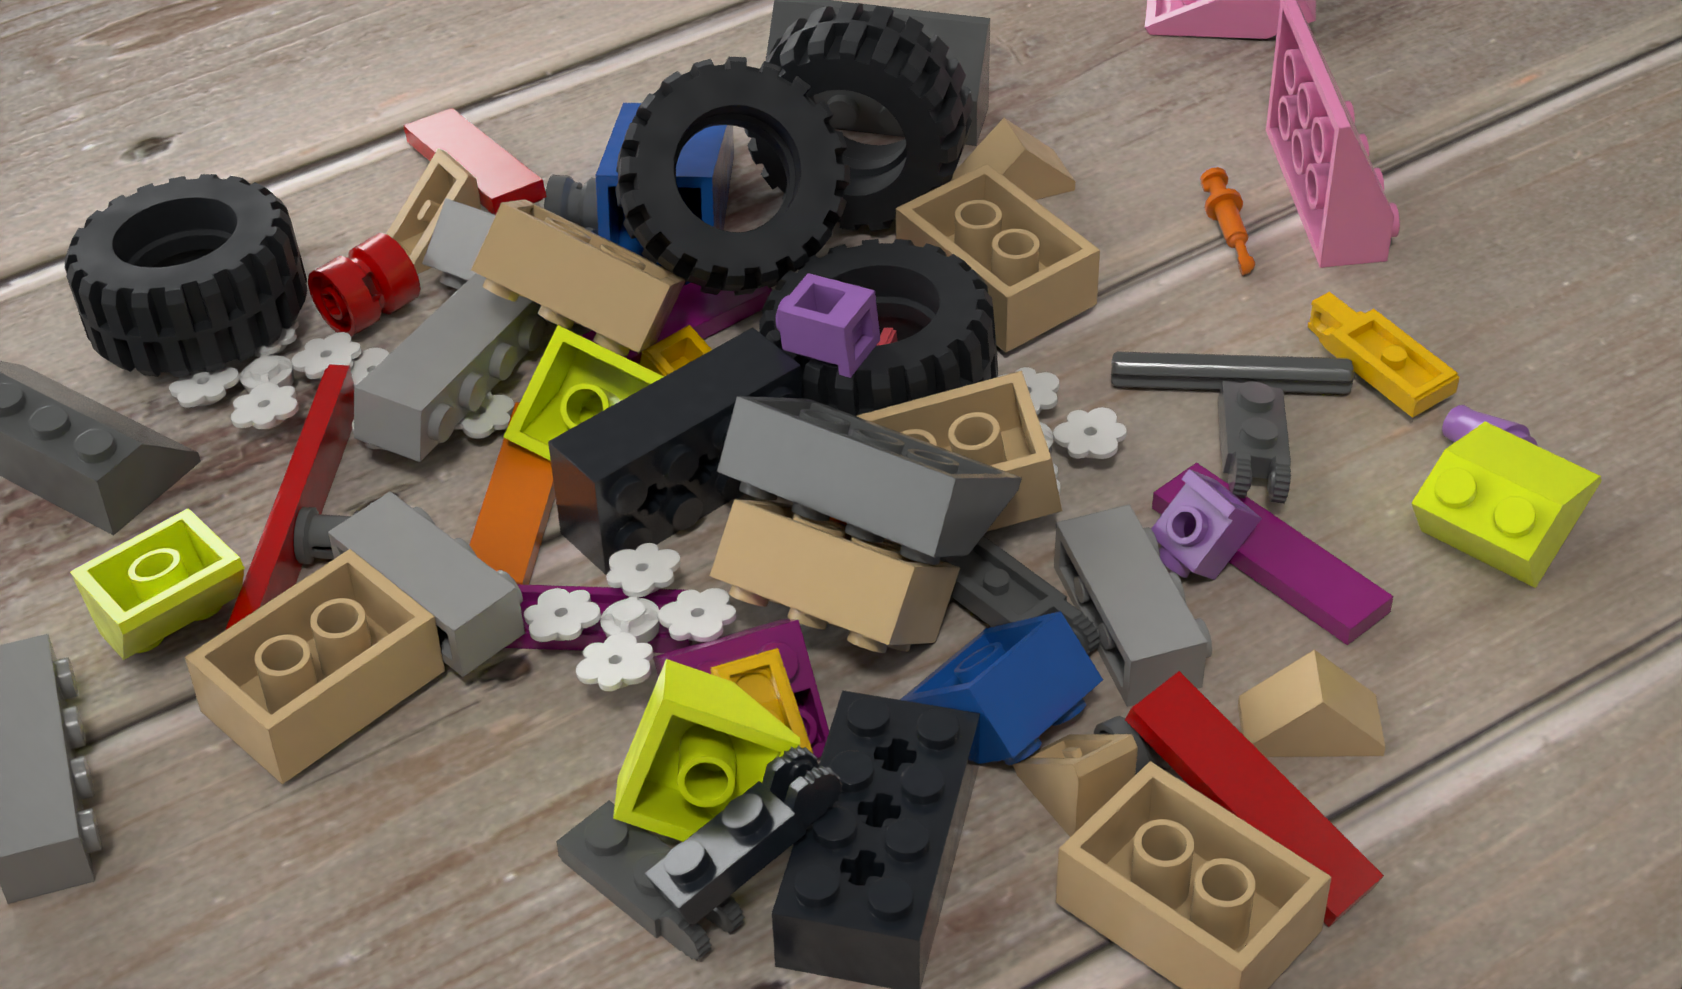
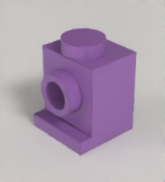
M808 273L793 292L782 299L778 306L776 328L780 331L782 349L836 364L839 368V375L851 378L880 341L875 290Z
M1189 469L1182 478L1185 485L1151 530L1154 532L1157 542L1162 545L1159 548L1160 559L1166 567L1184 578H1187L1192 571L1215 580L1262 518L1217 480Z

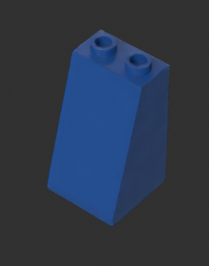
M623 103L595 175L598 234L644 257L642 255L643 246L637 238H630L623 224L626 217L623 207H618L615 190L618 184V172H616L618 155L629 124L632 122L641 104ZM731 125L712 126L695 134L681 150L676 167L677 188L686 206L700 220L721 230H724L734 158L733 126Z

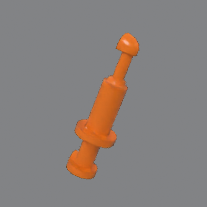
M1215 167L1208 169L1200 177L1203 191L1211 194L1207 198L1204 208L1209 218L1219 222L1227 245L1236 249L1239 256L1240 273L1242 276L1246 275L1254 269L1255 261L1252 256H1249L1245 246L1249 236L1239 214L1243 208L1242 197L1235 189L1226 188L1229 178L1223 168Z

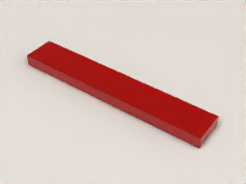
M329 364L328 368L324 371L225 630L294 586L298 580L303 564L298 563L294 552V529L298 513L302 507H316L319 514H322L352 431V422L354 420V384L350 365Z

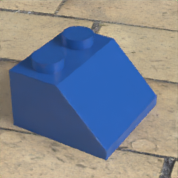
M1059 611L984 629L900 700L980 713L979 764L1004 760L1007 765H1013L1026 759L1040 748L1042 742L1039 736L1051 725H1060L1079 714L1086 707L1083 697L1102 682L1103 678L1064 615Z

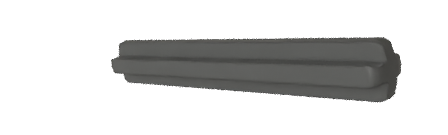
M1117 351L1113 354L1111 361L1112 385L1121 388L1220 391L1222 381L1237 383L1254 381L1266 384L1269 387L1281 388L1284 393L1346 395L1351 391L1354 376L1352 361L1347 358Z

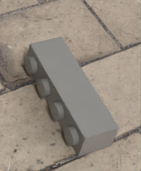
M475 273L354 387V438L421 462L439 442L443 443L448 440L454 427L470 411H475L480 407L485 395L500 380H506L511 375L514 366L529 351H534L538 348L546 327L545 319L538 314L541 305L522 296H519L516 302L502 298L485 289L483 283L486 278Z
M48 634L0 645V886L8 904L94 882L91 852L103 849L93 808L86 810L83 808L82 800L94 797V789L85 756L77 758L75 756L74 748L86 746V739L77 706L68 707L67 699L78 697L73 667L69 657L57 660Z

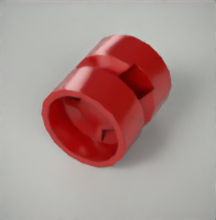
M378 233L349 250L348 257L338 256L313 270L308 275L310 295L322 318L336 333L345 332L351 337L379 321L381 313L389 315L418 298L421 290L419 276L406 251L396 240L384 233Z

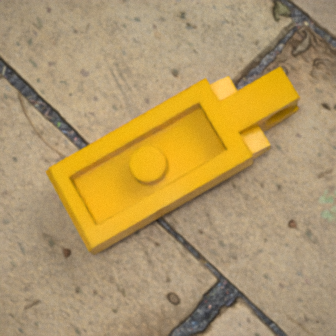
M1330 291L1312 301L1308 328L1319 338L1320 343L1336 358L1351 360L1353 371L1412 418L1457 392L1460 379L1458 373L1374 308L1366 313L1362 311L1356 312Z

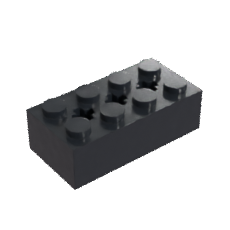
M752 327L548 441L560 533L607 575L611 571L609 559L614 553L624 549L636 551L638 546L645 543L657 545L677 532L691 527L696 521L731 500L740 498L745 494L739 490L741 481L717 472L737 396L802 398L801 365Z
M842 690L819 762L820 766L829 767L841 778L840 783L843 784L841 787L842 794L838 797L839 801H835L833 807H828L826 809L827 812L806 828L807 833L793 844L772 910L775 967L891 989H921L979 769L980 713Z

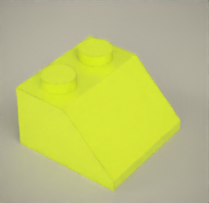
M557 325L503 437L550 460L548 441L664 376Z
M1485 421L1444 450L1411 504L1422 532L1536 588L1602 480L1600 475Z
M188 508L70 571L100 635L125 660L136 653L152 650L166 636L193 621L204 620L213 616L224 604L237 598L243 585L245 568L240 557Z
M666 659L618 775L613 819L684 842L724 810L729 802L745 793L758 781L762 783L767 764L777 756H783L784 751L790 750L791 747L797 748L798 745L800 746V737L734 682Z

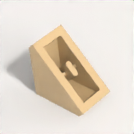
M1003 118L955 170L951 179L952 181L988 164L1034 200L1074 191L1076 182L1053 149L1006 118Z
M439 148L386 233L406 251L414 264L417 274L432 268L422 263L445 198L481 210L477 179L450 154Z
M1315 649L1239 696L1238 711L1241 733L1265 757L1384 756L1385 742L1376 694Z
M1069 734L1037 750L1026 759L1013 764V767L1019 779L1071 837L1135 776L1138 747L1132 734Z

